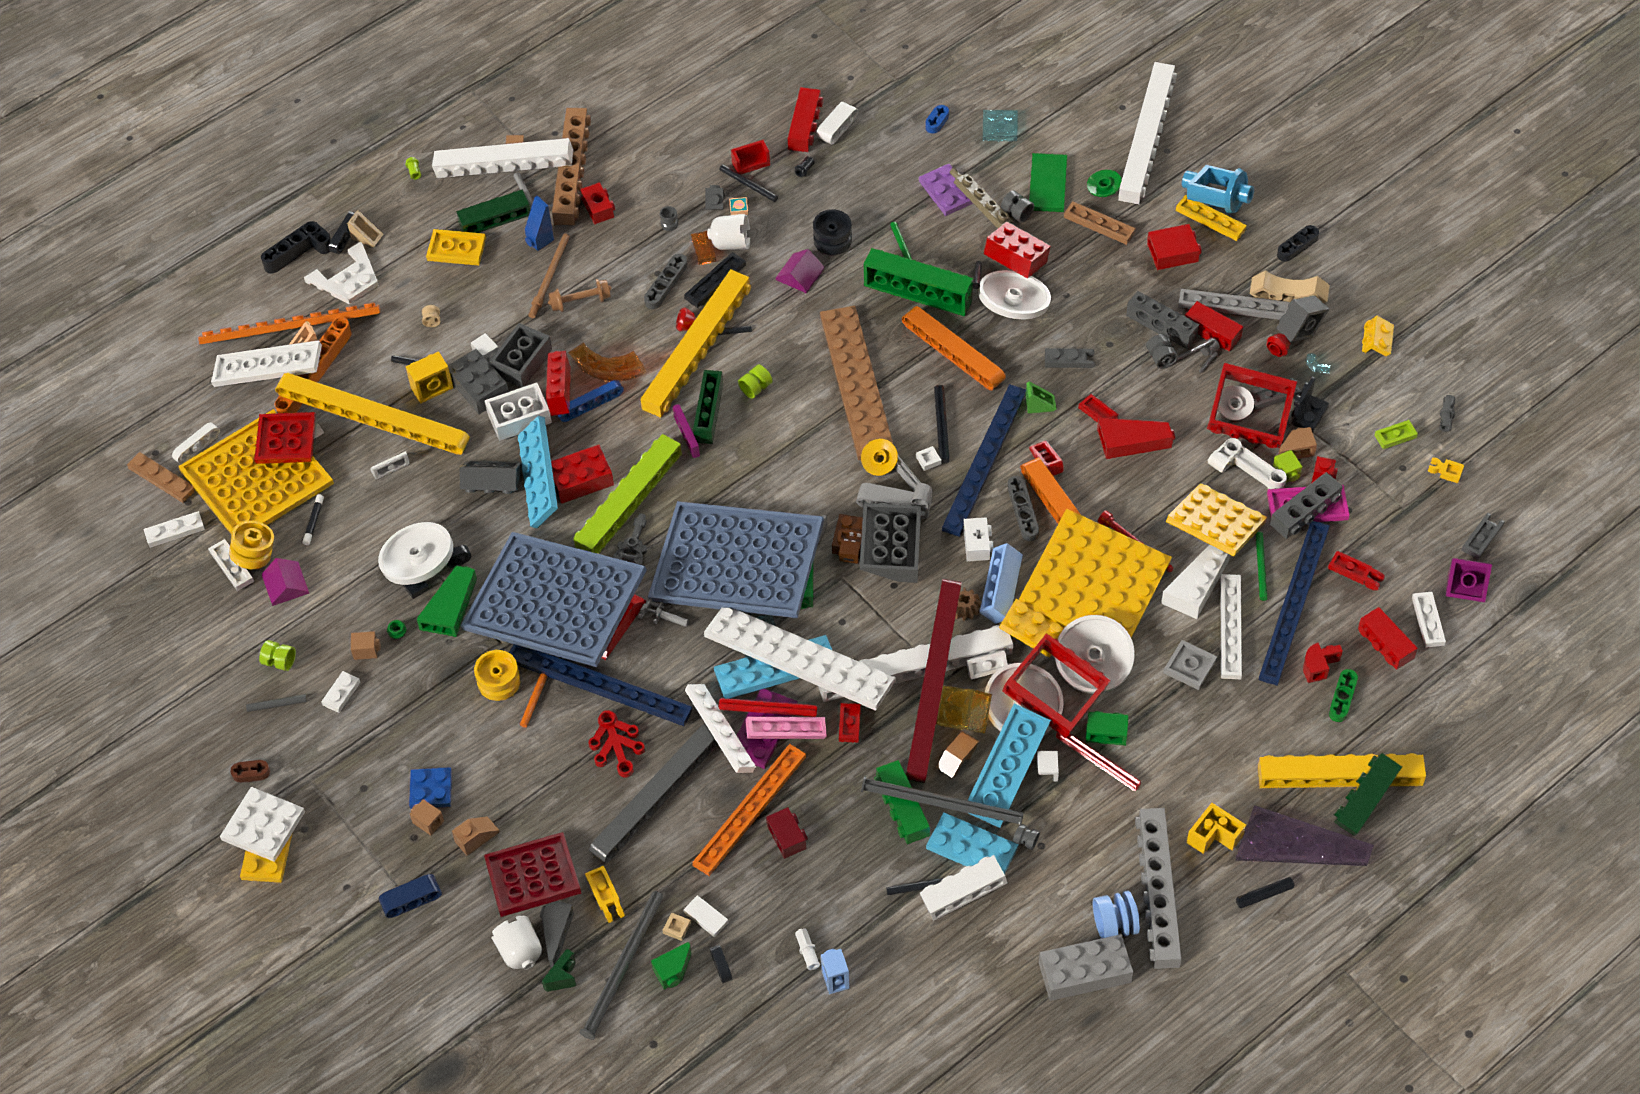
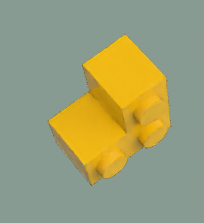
M1211 803L1189 830L1187 844L1204 854L1214 840H1217L1233 851L1244 836L1246 824Z

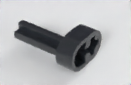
M465 545L455 548L453 546L452 556L446 565L454 568L468 562L472 557L469 548Z

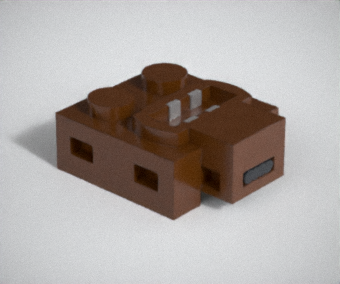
M839 514L832 542V554H838L839 561L859 563L863 517Z

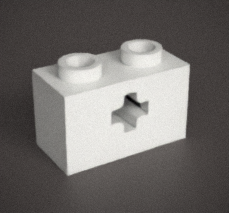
M987 518L964 519L963 530L967 561L990 560V552H993V541H989V536H992L991 525H987Z

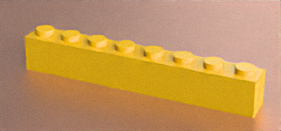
M1414 753L1386 755L1402 766L1390 786H1423L1426 778L1423 755H1416ZM1329 754L1325 756L1306 755L1298 757L1293 755H1286L1284 757L1267 755L1259 758L1260 788L1357 787L1359 785L1356 782L1362 772L1367 773L1370 768L1368 763L1375 754H1367L1365 756H1355L1354 754L1335 756Z

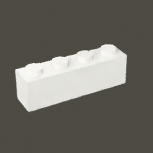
M993 855L982 858L979 863L973 866L964 867L958 874L947 876L936 885L925 887L920 892V895L934 921L1007 884V880Z

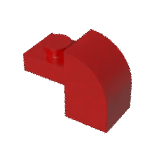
M1318 642L1308 648L1303 663V672L1308 683L1327 679L1329 673L1328 664L1341 660L1343 650L1340 645H1329L1321 649Z

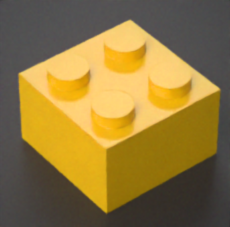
M439 351L406 366L410 387L420 404L453 389L449 367Z

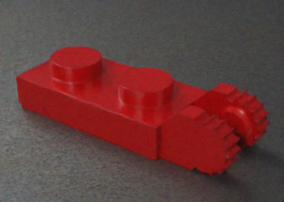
M1336 551L1328 565L1329 570L1362 585L1364 584L1367 588L1377 591L1380 587L1377 581L1382 582L1385 579V575L1372 568V566L1339 551Z

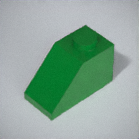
M689 942L651 960L652 969L664 990L677 986L683 980L692 955Z

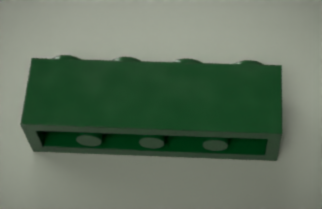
M522 189L456 211L462 232L480 233L528 217L530 214V204Z
M704 370L693 426V434L697 443L713 444L723 390L722 371Z
M1383 753L1378 756L1374 755L1368 763L1369 770L1367 773L1362 772L1356 781L1359 783L1357 788L1349 791L1345 797L1348 801L1344 807L1340 805L1334 813V816H1336L1334 823L1353 836L1358 834L1402 768L1401 765Z

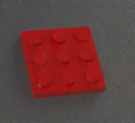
M315 412L259 414L255 463L312 462L316 423Z

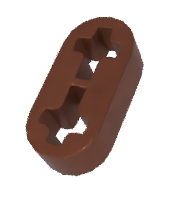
M254 760L235 763L231 767L230 772L234 781L242 783L265 780L270 775V768L266 761ZM263 767L261 773H258L259 768ZM242 769L243 772H241V775H238L237 773Z

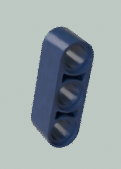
M427 874L382 893L379 896V902L385 916L393 918L438 899L442 892L435 876Z

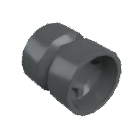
M1012 190L1002 200L1001 209L1007 214L1012 215L1020 223H1023L1031 216L1034 204L1028 199L1023 198L1018 192Z
M1155 335L1146 343V348L1158 368H1168L1178 360V354L1167 335Z

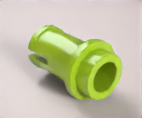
M410 157L406 160L405 166L409 170L410 178L417 180L421 177L418 167L419 161L415 157Z

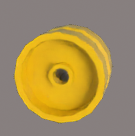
M243 521L233 528L229 549L231 560L236 565L246 569H259L266 566L271 560L274 542L273 531L267 525L258 521Z
M503 650L488 651L482 654L475 663L474 673L477 686L481 694L487 699L494 701L506 700L518 691L521 683L517 662L510 653Z

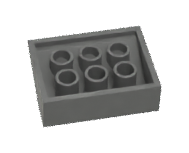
M863 504L860 570L897 582L917 583L921 506Z

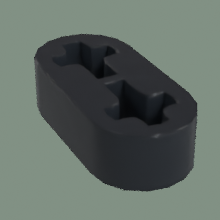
M720 944L709 947L722 984L732 981V975Z

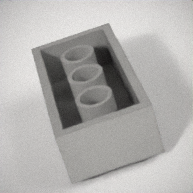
M1121 934L1039 953V966L1050 1001L1132 983L1133 969Z

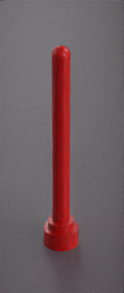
M1105 510L1097 520L1099 524L1110 527L1114 531L1142 543L1115 522L1113 515L1109 511ZM1169 564L1166 571L1172 572L1173 566Z

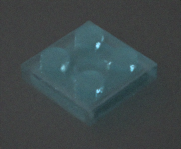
M983 110V141H1017L1018 111Z

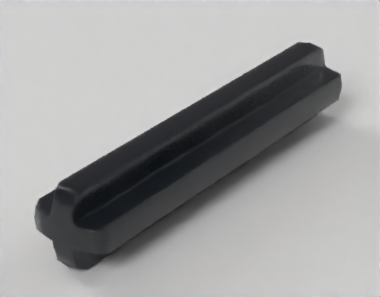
M1287 877L1240 895L1236 898L1237 906L1242 909L1291 890L1295 886L1294 881L1291 877Z

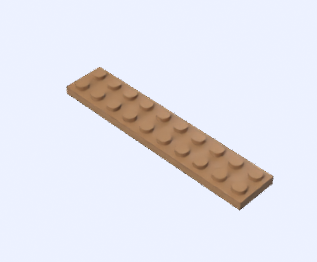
M855 306L822 311L820 312V318L859 461L861 460L863 448L870 441L885 439L892 444L893 442Z

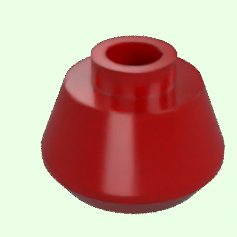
M685 307L680 309L676 320V329L679 332L688 331L696 320L695 314Z
M1277 333L1267 339V348L1273 355L1284 357L1288 354L1291 343L1284 334Z

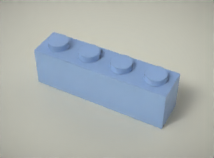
M1008 543L993 548L980 613L995 624L1003 621L1013 604L1023 554Z

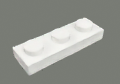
M198 511L145 528L144 532L148 545L151 548L203 531L205 528Z
M224 539L208 548V550L235 589L239 591L253 583L254 580L246 568L236 565L231 560L229 555L230 545Z
M1433 593L1413 594L1412 601L1425 648L1445 646L1446 640Z

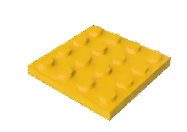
M1200 483L1168 515L1166 522L1234 557L1266 523L1267 517L1258 511L1246 507L1243 503L1236 502L1225 494L1219 493L1209 486Z

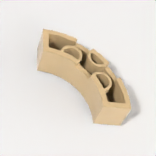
M1265 270L1252 277L1250 294L1255 298L1286 302L1315 295L1321 302L1326 303L1328 301L1330 285L1319 276L1304 280H1290L1277 277Z

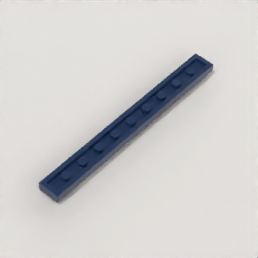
M1009 384L942 526L943 532L960 537L964 528V519L969 518L1026 396V389Z
M1312 521L1309 525L1259 675V681L1278 686L1330 525Z
M513 644L509 651L515 658L517 666L539 674H545L550 678L681 726L686 725L693 711L692 706L541 651Z

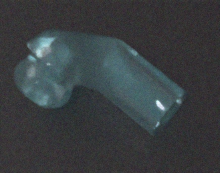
M1307 354L1305 363L1312 371L1320 373L1330 372V364L1319 363L1316 360L1315 354Z

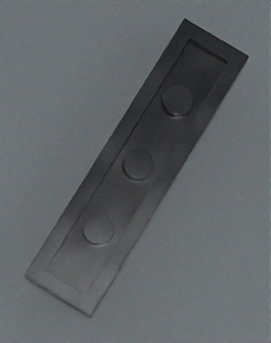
M732 252L685 293L684 299L696 308H699L714 294L730 269L739 272L746 266V261Z

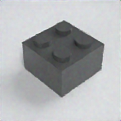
M1315 295L1293 299L1288 304L1286 313L1279 319L1280 323L1276 329L1291 342L1312 338L1328 313L1329 308Z

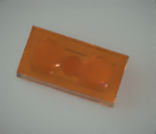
M707 231L691 234L699 265L716 262V255L711 239H708Z

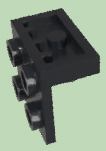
M1313 377L1309 383L1305 382L1301 391L1303 392L1302 395L1296 397L1294 401L1295 408L1291 415L1294 417L1292 425L1299 428L1310 427L1312 433L1329 406V402L1312 396L1316 379Z

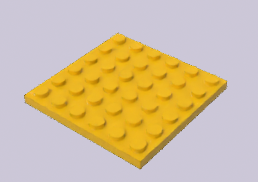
M273 409L266 414H273L276 411ZM259 418L178 466L181 473L193 485L197 493L231 535L233 528L243 521L252 520L268 525L334 484L333 479L313 455L312 462L256 464L254 457Z
M1066 509L1019 600L1026 604L1028 608L1043 614L1063 627H1066L1080 617L1088 615H1101L1111 618L1121 624L1132 638L1172 557Z

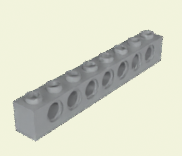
M1165 808L1140 809L1139 817H1135L1136 829H1140V835H1137L1138 848H1142V854H1139L1140 866L1144 867V872H1141L1142 885H1146V891H1143L1144 904H1148V910H1145L1146 923H1150V929H1147L1148 942H1152V948L1149 949V959L1154 961V969L1180 968L1181 951ZM1148 830H1153L1155 833H1149ZM1154 848L1158 851L1152 852L1149 849ZM1151 867H1158L1160 870L1156 871L1151 869ZM1157 885L1160 886L1162 889H1155L1153 886ZM1160 904L1164 908H1157L1155 905ZM1162 923L1166 925V927L1161 928L1157 924ZM1163 942L1168 944V946L1162 947L1159 945V943Z

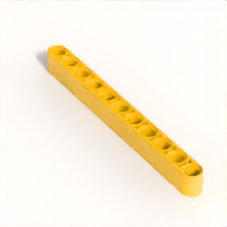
M284 373L275 388V391L282 397L457 455L463 453L470 439V436L462 430L290 373Z

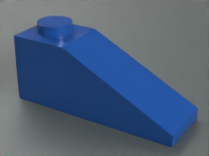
M538 196L534 197L525 227V241L537 251L554 240L549 206Z

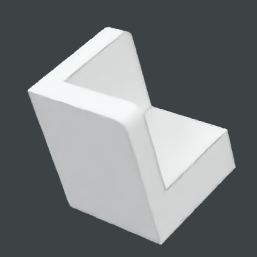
M1037 751L1038 774L1053 775V781H1058V751Z

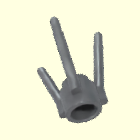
M1210 338L1201 345L1179 355L1178 360L1201 350L1203 355L1210 356L1199 370L1202 373L1213 358L1218 356L1216 351L1219 350L1220 345L1215 338Z

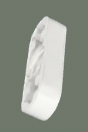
M211 422L207 423L173 451L172 458L179 464L188 461L218 437L220 429Z

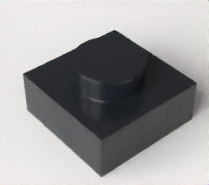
M425 581L403 585L412 599L429 590V586Z

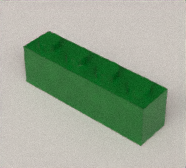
M899 760L876 768L874 780L912 788ZM882 794L885 805L889 804L891 810H889L891 819L893 822L896 821L899 826L897 830L901 839L904 838L906 843L910 844L930 836V826L919 802Z

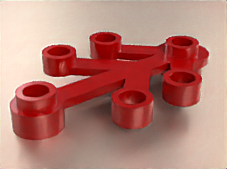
M610 710L603 711L598 717L599 728L588 742L591 750H599L601 738L606 731L609 734L601 751L594 757L595 765L604 767L607 764L606 757L613 747L618 760V774L624 778L630 777L634 771L631 761L626 760L621 745L633 749L636 755L643 754L645 752L644 743L629 739L637 738L639 729L636 725H629L619 721L614 712ZM615 728L627 732L629 738L617 734ZM593 742H597V743H598V744L595 745V746H594V745H591ZM638 746L642 747L640 750L635 749ZM600 758L604 759L602 762L597 761Z

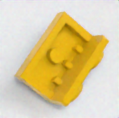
M1379 316L1368 320L1364 325L1362 352L1366 353L1373 349L1386 357L1390 355L1394 324Z

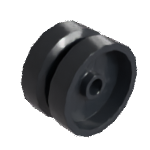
M829 209L820 212L814 218L813 240L817 250L827 255H838L850 248L852 243V224L850 217L846 213L836 209Z

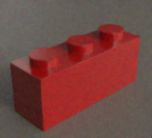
M1198 301L1185 314V317L1199 324V335L1206 340L1215 338L1220 348L1231 351L1242 338V325Z
M1377 607L1360 619L1358 626L1360 634L1366 637L1372 643L1373 648L1379 651L1385 657L1386 662L1396 670L1415 658L1418 648L1380 607Z

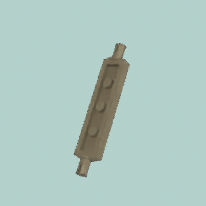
M955 168L950 170L949 173L955 178L953 183L997 228L1006 222L1010 224L1014 222L968 173L962 175Z

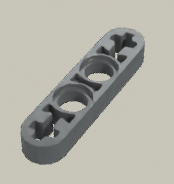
M675 254L672 256L644 296L645 306L648 309H656L662 304L686 270L687 258L685 255ZM674 273L675 276L669 278L666 277V274ZM660 285L666 286L664 290L657 289Z
M1013 476L1008 480V492L1023 539L1034 541L1038 538L1039 527L1026 484L1022 477ZM1015 483H1017V486H1019L1018 492H1016L1015 485H1013ZM1024 498L1026 502L1019 504L1016 502V499ZM1028 513L1031 517L1023 519L1020 515ZM1028 525H1030L1031 532H1033L1032 534H1030L1029 531H1027Z

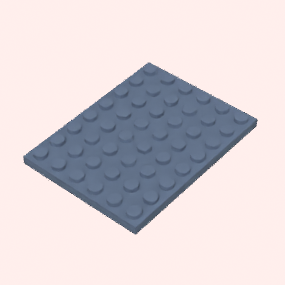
M677 501L648 599H652L653 602L713 609L730 608L741 612L798 618L824 524V518L822 516Z
M512 532L463 620L461 628L468 632L597 667L647 569L643 565Z

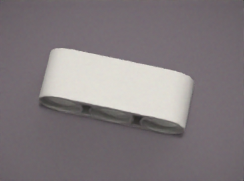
M841 102L818 127L816 137L831 145L834 144L854 122L858 115V109L845 102Z

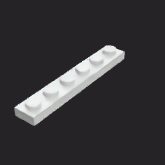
M1221 574V679H1241V575Z
M688 684L685 689L687 695L735 772L753 773L756 768L755 764L704 684Z

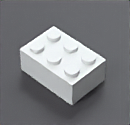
M538 383L485 400L487 414L499 441L520 434L538 415L545 417L546 425L552 423L549 408Z

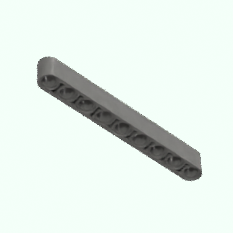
M703 724L592 842L589 848L592 854L604 863L610 862L716 748L718 743L706 724Z

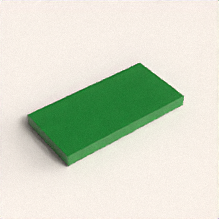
M1032 153L1029 201L1034 204L1033 211L1064 212L1067 155Z

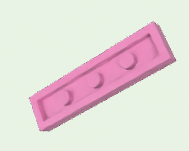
M825 717L746 718L747 739H825L827 736Z

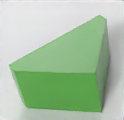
M1030 381L1026 383L1028 413L1057 410L1054 394Z

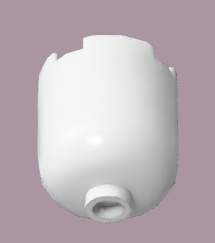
M747 215L720 216L712 221L711 228L708 229L707 233L708 239L712 240L715 248L719 250L749 249L750 237L747 238V230H750Z
M517 916V921L511 923L504 921L493 930L494 936L491 938L508 967L527 970L535 965V962L541 955L542 948L527 916Z

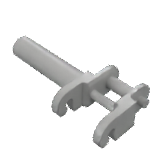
M652 599L647 600V604L644 603L641 608V614L639 613L638 618L642 619L648 611L655 613L656 619L653 620V624H657L660 618L685 627L689 623V619L663 611L664 603L658 604L653 602ZM651 605L657 607V610L650 609Z

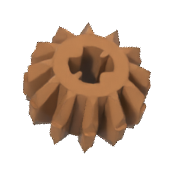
M964 587L963 591H960L956 620L962 617L963 621L967 617L972 620L974 615H978L981 602L978 594H974L973 589L968 592Z

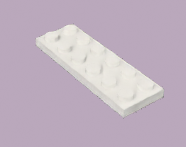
M318 340L217 355L211 383L214 387L280 378L284 373L293 375L317 372L322 345Z

